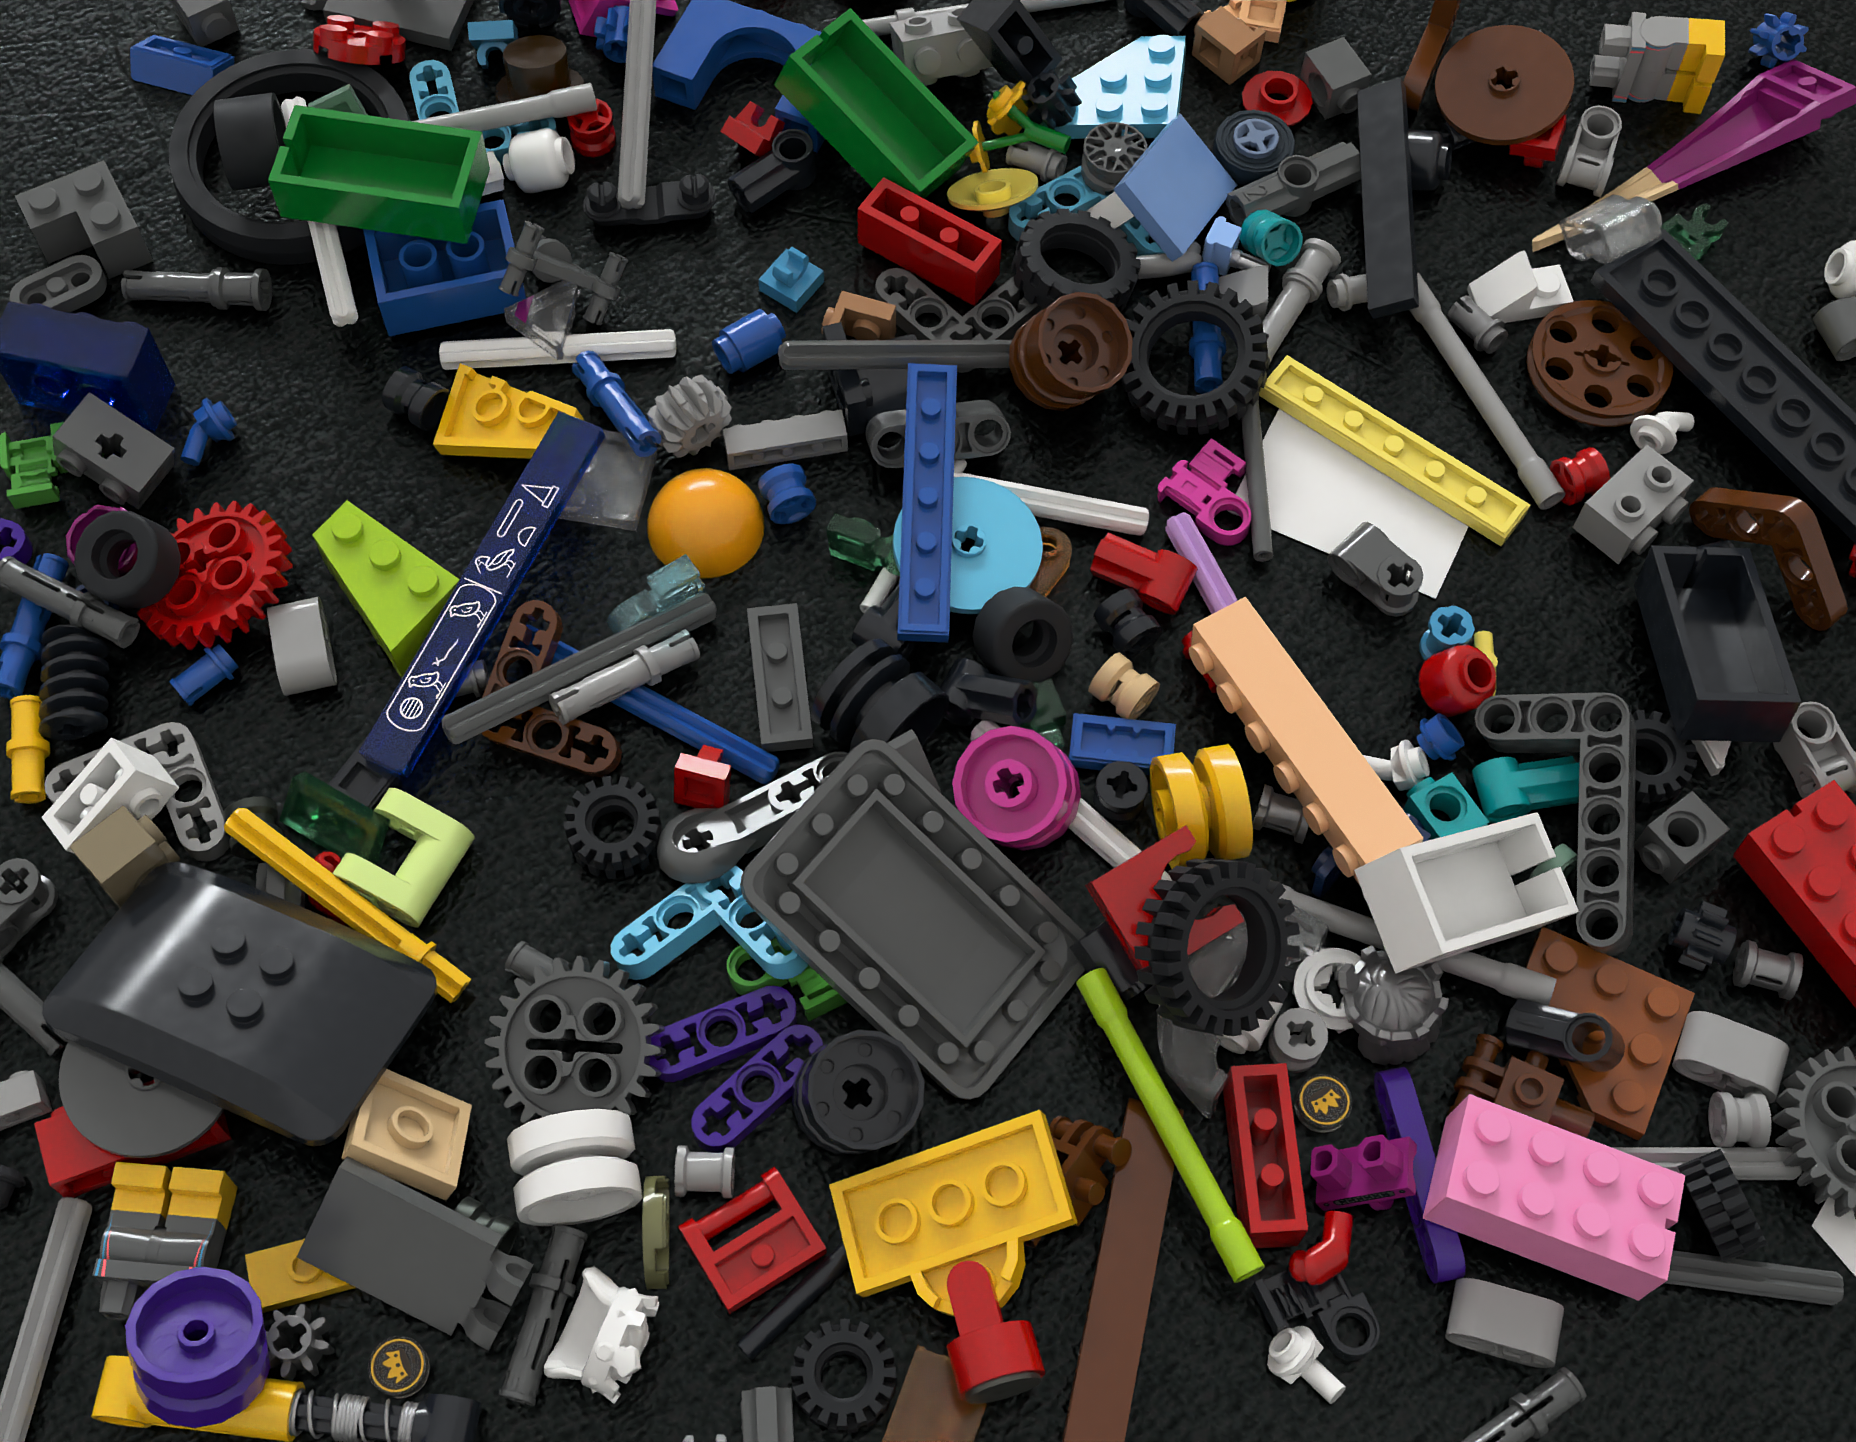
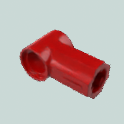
M1107 533L1106 537L1101 539L1090 567L1092 575L1124 589H1134L1143 603L1171 615H1176L1198 570L1195 564L1177 553L1163 549L1158 550L1156 553L1111 533Z

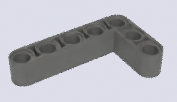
M1612 693L1496 695L1487 698L1476 710L1475 723L1489 746L1497 752H1580L1576 904L1579 912L1576 913V925L1578 933L1587 946L1609 956L1619 955L1628 948L1633 936L1636 725L1629 707L1621 697ZM1614 713L1622 716L1621 723L1614 730L1603 732L1596 729L1598 720L1605 714ZM1561 714L1568 717L1566 725L1558 732L1550 733L1543 731L1545 721L1552 715ZM1509 715L1515 717L1514 724L1508 731L1499 734L1491 732L1492 724L1500 716ZM1613 763L1621 766L1620 774L1611 782L1601 783L1594 779L1597 770L1604 764ZM1614 814L1620 817L1619 826L1612 833L1602 835L1594 832V824L1601 816ZM1612 865L1619 868L1618 878L1610 886L1599 887L1593 884V875L1600 867ZM1604 917H1612L1618 920V929L1609 939L1599 940L1592 937V927L1597 920Z

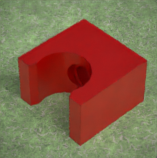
M1187 825L1085 885L1136 971L1149 966V961L1135 959L1134 946H1148V936L1136 934L1138 921L1152 923L1153 916L1143 911L1142 908L1146 899L1162 900L1153 888L1161 879L1167 864L1174 857L1190 851L1196 843ZM1235 904L1214 908L1204 918L1194 920L1189 934L1188 955L1245 921Z

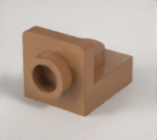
M842 291L836 307H828L822 326L841 322L845 335L855 337L857 340L892 339L896 334V305Z

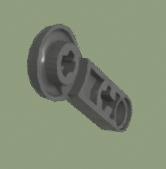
M843 751L826 754L722 808H694L680 813L668 822L659 836L656 854L660 868L670 878L683 883H704L721 877L732 869L745 853L748 854L766 845L814 792L813 785H817L818 788L820 780L828 776L848 753ZM794 797L798 803L792 804L788 799ZM702 844L706 848L698 851L695 847Z

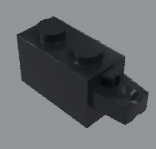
M972 0L956 18L1000 76L1015 85L1023 81L1026 84L1024 87L1026 90L1032 78L1042 73H1048L1050 69H1053L1055 72L1054 69L1063 60L1020 0Z

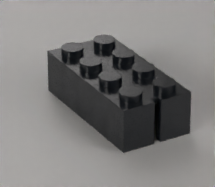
M1651 546L1635 582L1634 589L1678 740L1780 742L1801 704V699L1750 548L1705 547L1686 589L1683 586L1698 555L1696 547Z

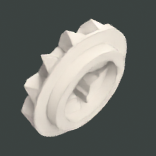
M1341 948L1321 949L1305 958L1296 971L1292 994L1295 995L1299 1008L1315 1012L1322 1018L1328 1029L1336 1030L1338 1034L1347 1029L1354 1028L1348 1022V1017L1345 1014L1343 998L1339 1008L1336 1009V1003H1333L1331 995L1322 994V991L1319 990L1327 988L1333 974L1332 972H1334V978L1338 981L1339 986L1338 971L1345 963L1355 966L1361 957L1354 952Z

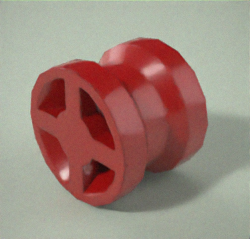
M596 99L597 111L567 116L569 129L571 130L572 146L577 153L586 157L603 156L610 152L616 142L611 108L600 99Z
M1592 447L1578 451L1573 459L1562 457L1552 461L1550 465L1551 472L1566 493L1561 501L1569 506L1581 502L1586 494L1594 495L1610 480V473L1605 459L1600 452Z

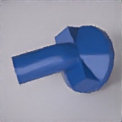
M208 398L202 400L201 408L193 413L197 422L190 429L180 457L183 462L198 466L209 437L216 443L220 440L231 441L235 439L231 429L237 426V422L222 401L213 404Z

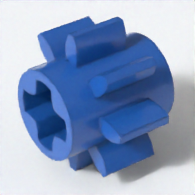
M628 6L609 8L607 18L597 16L595 23L596 48L603 49V53L608 59L618 63H626Z
M1785 11L1779 19L1775 15L1766 13L1764 14L1765 22L1761 23L1757 29L1752 28L1750 30L1754 35V46L1748 51L1753 55L1763 56L1761 59L1762 66L1772 69L1777 61L1783 64L1795 58L1800 52H1806L1807 48L1804 46L1803 35L1809 29L1799 24L1794 25L1797 15Z

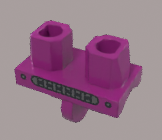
M1381 1134L1364 1138L1362 1143L1356 1147L1340 1150L1336 1149L1332 1144L1314 1147L1311 1153L1310 1174L1317 1181L1316 1204L1323 1211L1369 1203L1372 1209L1379 1211L1391 1208L1396 1198L1416 1195L1413 1161L1417 1154V1144L1409 1136L1388 1140Z

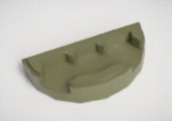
M646 1176L644 1182L642 1242L644 1275L647 1289H667V1284H669L670 1179L667 1176Z

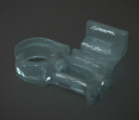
M686 554L647 576L648 584L652 590L647 592L645 589L618 605L607 619L608 627L616 634L699 593H706L705 585L699 578L700 572Z

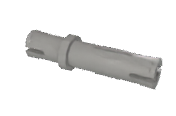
M686 629L650 648L645 645L633 650V656L596 672L574 685L550 694L549 702L556 716L559 715V721L563 725L567 724L578 716L619 698L645 683L653 686L661 682L662 675L699 659V648L694 638H690V633Z

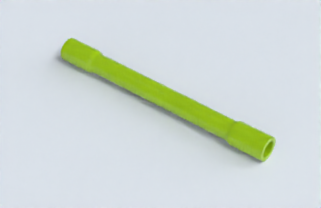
M1098 968L1088 972L1078 979L1076 985L1097 1024L1106 1033L1210 1230L1211 1240L1234 1283H1238L1264 1269L1265 1265L1243 1224L1234 1216L1129 1020L1127 1008L1105 968Z

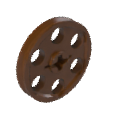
M1600 300L1570 302L1551 311L1538 325L1527 351L1528 373L1541 397L1563 415L1575 421L1598 427L1632 424L1635 418L1652 413L1670 386L1673 375V363L1611 302ZM1596 319L1607 321L1614 328V332L1603 333L1593 326L1592 321ZM1554 329L1563 330L1572 337L1573 341L1569 343L1559 342L1551 336L1550 331ZM1633 346L1644 347L1649 350L1653 359H1639L1634 356L1630 348ZM1597 359L1601 360L1602 367L1598 366ZM1546 367H1560L1566 371L1569 378L1566 380L1554 379L1546 372ZM1638 383L1643 385L1648 390L1650 396L1643 398L1633 395L1628 390L1627 384ZM1595 393L1602 396L1607 402V407L1598 408L1590 405L1586 401L1584 394Z

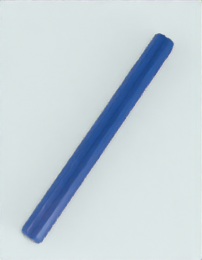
M526 625L533 632L530 644L526 646L520 641L517 647L525 648L535 656H539L541 650H537L532 645L534 636L539 629L532 625ZM559 641L551 665L579 651ZM644 685L610 701L699 750L703 745L723 749L724 754L721 762L731 765L732 768L762 784L771 783L779 770L780 760L778 757Z

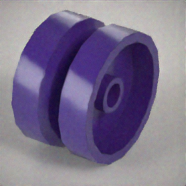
M209 1267L181 1270L153 1283L134 1303L125 1325L126 1345L130 1364L133 1367L137 1393L150 1413L171 1425L198 1428L218 1424L245 1410L263 1390L270 1370L269 1350L261 1300L249 1282L228 1270Z

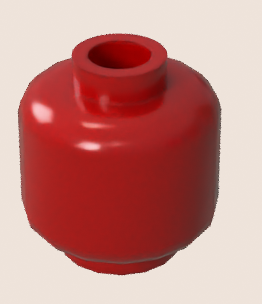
M1459 645L1433 654L1423 663L1419 672V687L1423 699L1437 714L1440 713L1444 716L1452 717L1476 710L1484 700L1493 696L1496 689V672L1490 659L1477 647Z

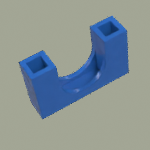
M691 0L653 62L652 75L655 96L696 110L716 75L727 65L747 58H764L784 66L788 57L816 34L820 36L821 32L811 29L804 24L794 23L770 15L763 10H756L729 0ZM782 95L775 107V117L785 123L782 132L787 129L803 130L811 137L814 152L818 153L825 138Z

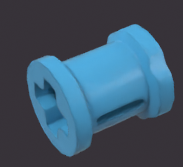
M1457 606L1440 607L1435 610L1428 622L1429 629L1423 634L1419 643L1420 653L1426 661L1433 654L1454 646L1466 645L1471 640L1475 631L1471 615Z

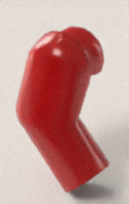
M1340 1211L1325 1212L1322 1241L1309 1248L1308 1251L1297 1250L1290 1257L1289 1271L1296 1281H1308L1310 1285H1320L1346 1268L1350 1254L1353 1216Z

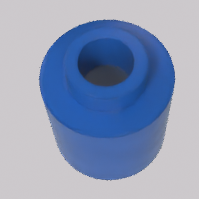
M757 309L720 330L719 337L712 340V346L719 362L729 374L738 370L744 373L777 354L779 346L783 344L782 340L786 338V334L775 314L770 313L767 315L762 309Z

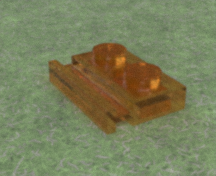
M917 1345L882 1442H974L987 1403L971 1404L967 1400L961 1399L949 1357L945 1355L940 1356Z

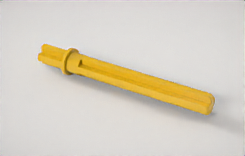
M238 808L227 819L224 825V830L227 834L352 929L431 969L436 977L437 993L448 1002H455L469 985L471 978L436 953L437 945L431 941L426 944L413 933L407 931L246 808Z

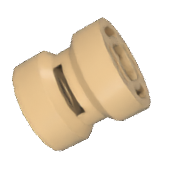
M1118 652L1111 656L1099 669L1089 686L1088 692L1101 702L1109 701L1112 703L1120 717L1136 720L1156 696L1160 683L1147 673H1137L1133 669V663Z

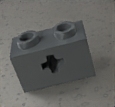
M90 392L53 435L54 455L57 456L56 461L61 467L77 477H81L83 474L100 484L99 489L109 499L120 505H124L127 502L138 510L174 466V447ZM115 451H116V452H119V453H120V457H118L117 455H114L113 453H114ZM102 453L109 457L107 459L103 458Z

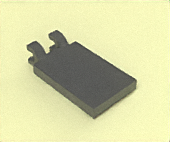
M348 1156L339 1166L297 1255V1258L450 1336L459 1323L463 1326L466 1335L471 1341L487 1350L493 1344L511 1308L497 1301L484 1299L481 1295L487 1286L493 1296L512 1306L534 1265L522 1258L507 1255L497 1250L496 1248L503 1235Z

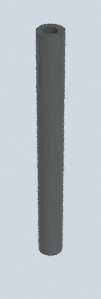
M1258 399L1254 406L1247 403L1246 414L1241 418L1246 462L1248 501L1251 511L1250 523L1253 557L1255 560L1263 562L1273 558V546Z

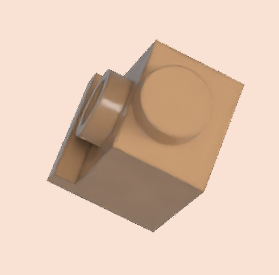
M1220 6L1213 12L1205 13L1196 23L1192 55L1230 85L1260 62L1266 31L1260 26L1253 31L1242 19L1235 17L1224 7Z

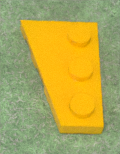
M460 363L433 446L441 455L571 460L584 418L577 408L534 391L526 393L511 387L503 379L492 376L491 379L477 374L472 367Z

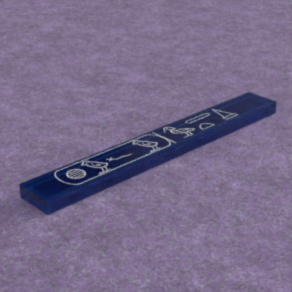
M560 411L557 413L359 750V754L364 759L406 778L409 777L606 437L601 427Z

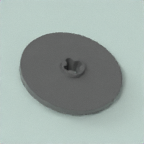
M71 1040L68 1041L63 1052L59 1070V1090L63 1107L73 1125L85 1138L112 1154L130 1158H152L176 1152L202 1137L217 1122L225 1110L154 1078L155 1083L146 1086L140 1078H134V1075L139 1074L140 1071Z

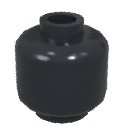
M1408 129L1412 190L1433 191L1439 186L1441 180H1448L1452 163V146L1450 143H1445L1444 137L1437 131Z

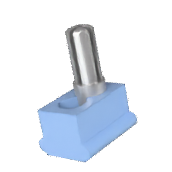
M1223 216L1216 218L1205 239L1202 262L1216 264L1219 268V274L1223 276L1227 275L1230 267L1246 270L1265 265L1268 266L1269 273L1271 264L1243 253V251L1238 249L1242 228L1226 222V218Z

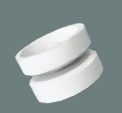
M607 1109L568 1111L527 1122L514 1129L507 1138L510 1166L515 1173L524 1176L513 1188L517 1217L520 1222L533 1226L585 1223L622 1213L636 1206L643 1199L637 1164L625 1160L635 1150L632 1123L628 1114L618 1110Z

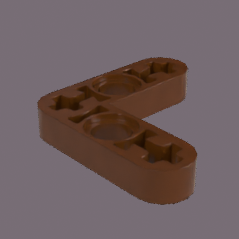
M1461 0L1434 1L1428 24L1403 81L1406 87L1407 109L1418 112L1449 39Z
M1715 487L1708 489L1690 504L1689 513L1693 523L1706 535L1714 538H1726L1728 540L1772 546L1795 611L1806 625L1818 631H1825L1846 614L1848 609L1847 602L1819 523L1813 510L1805 502L1792 496ZM1748 513L1751 514V516L1756 520V522L1748 515ZM1801 559L1810 567V569L1803 564Z
M532 600L518 607L511 620L482 698L510 685L506 676L507 669L517 660L530 661L533 668L532 674L551 665L563 630L561 617L551 605L544 601ZM543 614V619L549 624L547 631L538 630L534 636L532 645L537 650H541L539 656H535L525 648H518L517 645L521 641L526 646H529L533 632L526 624L529 619L538 620L540 615ZM538 706L513 717L515 721L526 724L523 734L517 729L508 726H501L498 733H496V726L481 733L495 744L590 776L601 777L609 775L617 768L621 761L622 751L620 743L610 732L577 719L563 725L559 721V715L556 716L553 711ZM531 714L532 716L527 721V715ZM546 723H557L562 730V738L559 744L548 750L539 748L535 739L538 729ZM579 730L580 732L575 738L580 743L589 746H596L599 739H602V746L609 751L606 759L597 758L594 764L591 765V758L583 751L572 748L574 731ZM523 735V742H518ZM571 750V757L565 758V756Z

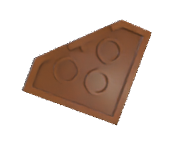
M1542 926L1535 938L1524 968L1557 979L1548 1006L1579 1014L1595 1013L1608 1021L1622 1035L1625 1043V1052L1621 1062L1613 1069L1605 1072H1594L1581 1064L1562 1059L1558 1060L1562 1067L1566 1066L1579 1092L1577 1099L1581 1108L1594 1113V1121L1639 1140L1647 1129L1695 993L1612 956L1597 952L1589 946ZM1594 1031L1585 1037L1582 1046L1584 1054L1592 1055L1602 1049L1605 1044L1604 1031Z

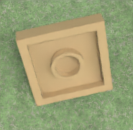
M386 1069L350 1121L341 1158L345 1159L348 1156L393 1180L447 1200L457 1187L472 1105Z

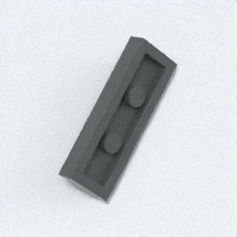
M797 603L747 608L762 749L767 752L812 748L813 736Z

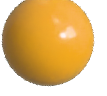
M712 468L689 470L669 480L655 496L647 519L649 543L657 558L671 570L694 578L720 577L741 568L759 549L765 529L763 512L752 490L736 476Z

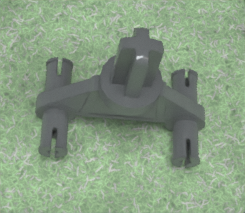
M525 221L516 248L509 247L505 259L510 263L498 288L509 295L511 293L517 297L527 270L532 271L543 282L553 283L562 279L588 288L594 293L583 318L591 323L602 325L611 300H617L622 290L617 284L629 260L619 254L609 252V257L602 274L598 277L572 263L571 253L567 247L556 239L543 236L544 228Z

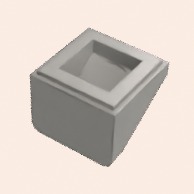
M1256 266L1219 277V291L1221 294H1225L1228 288L1236 291L1238 302L1241 303L1246 299L1253 307V315L1258 314L1261 321L1264 320L1268 305V266Z

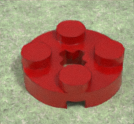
M330 15L327 16V24L320 25L313 31L314 52L319 54L323 47L327 48V58L336 61L380 65V56L392 55V64L402 62L405 59L406 39L399 34L400 26L393 22L375 21L372 23V26L354 24L355 19L352 17Z

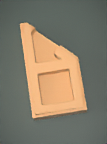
M1229 0V4L1224 6L1235 17L1242 19L1253 31L1259 26L1266 31L1264 41L1279 42L1287 0Z

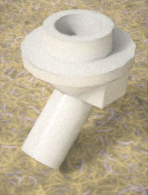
M1668 411L1660 412L1655 416L1641 415L1632 422L1630 434L1640 449L1645 445H1649L1659 454H1666L1672 451L1677 443L1676 431H1690L1694 426V417L1690 413Z
M1403 740L1398 746L1391 748V760L1363 755L1381 780L1393 781L1399 791L1411 789L1417 783L1424 780L1423 777L1429 776L1430 773L1429 764L1423 749L1420 746L1414 748L1409 740Z
M1306 1326L1286 1328L1280 1331L1271 1341L1267 1365L1274 1375L1281 1377L1289 1384H1292L1301 1376L1330 1404L1335 1402L1346 1388L1316 1359L1324 1347L1310 1328Z

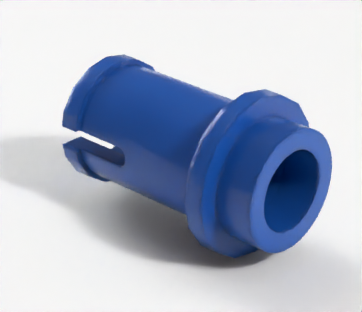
M220 644L213 649L209 647L203 649L206 652L203 657L176 678H172L169 681L190 707L196 700L226 677L232 680L234 677L231 673L239 668Z

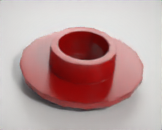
M1266 71L1255 75L1246 83L1242 92L1245 110L1270 112L1282 119L1288 127L1301 122L1309 114L1313 104L1312 94L1306 83L1295 75L1283 71ZM1279 93L1288 99L1275 100L1269 97L1268 94Z

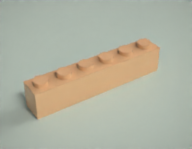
M1246 597L1193 624L1189 655L1194 666L1201 674L1208 673L1217 685V694L1224 708L1231 714L1237 713L1245 725V733L1251 746L1256 752H1264L1274 765L1273 771L1279 785L1286 793L1290 794L1293 792L1303 806V815L1307 824L1315 834H1323L1333 848L1332 853L1337 866L1346 877L1353 876L1359 884L1355 869L1399 848L1423 842V836Z

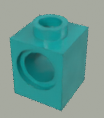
M1452 772L1437 781L1432 777H1428L1413 786L1406 794L1408 800L1403 811L1421 822L1425 831L1431 834L1430 840L1489 824L1488 819ZM1437 809L1445 812L1451 821H1441L1435 818L1430 810Z

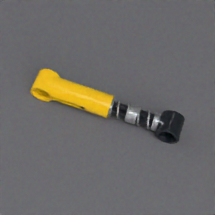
M108 1356L106 1357L91 1417L98 1421L128 1427L148 1428L151 1425L285 1442H293L295 1437L302 1431L310 1432L314 1439H319L324 1434H330L334 1441L374 1442L375 1440L387 1442H475L482 1403L453 1395L426 1394L419 1403L407 1401L403 1406L390 1405V1399H387L385 1404L371 1403L369 1396L361 1397V1395L345 1394L341 1399H339V1393H336L334 1398L314 1396L313 1389L309 1392V1395H306L303 1382L266 1378L263 1390L245 1410L222 1423L191 1428L168 1424L150 1413L137 1393L133 1367L130 1364L129 1357Z

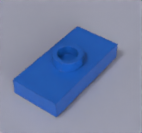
M1074 713L1069 760L1074 768L1101 770L1106 765L1116 761L1130 762L1138 766L1145 775L1150 776V765L1153 757L1174 754L1176 724Z

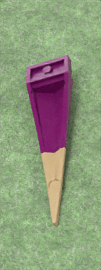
M1795 59L1759 74L1703 124L1646 168L1591 205L1533 238L1532 251L1535 252L1820 129L1822 119L1831 118L1837 112L1856 104V86Z

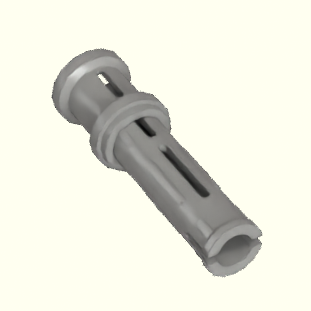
M1310 238L1305 241L1301 248V258L1295 267L1287 269L1282 277L1283 290L1262 321L1263 332H1266L1268 366L1305 305L1318 299L1323 291L1322 283L1329 272L1335 271L1341 263L1339 252L1324 240Z

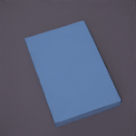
M1180 114L1165 126L1113 190L1173 262L1184 255L1224 203L1227 194L1232 192L1237 184Z

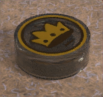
M1317 1074L1306 1079L1299 1088L1294 1102L1295 1111L1299 1120L1307 1128L1321 1133L1332 1132L1341 1127L1348 1118L1352 1109V1096L1345 1083L1337 1077L1328 1074Z
M394 1336L382 1341L372 1352L368 1363V1374L373 1385L382 1394L395 1399L407 1398L417 1393L426 1383L430 1372V1361L426 1351L417 1341L406 1336Z

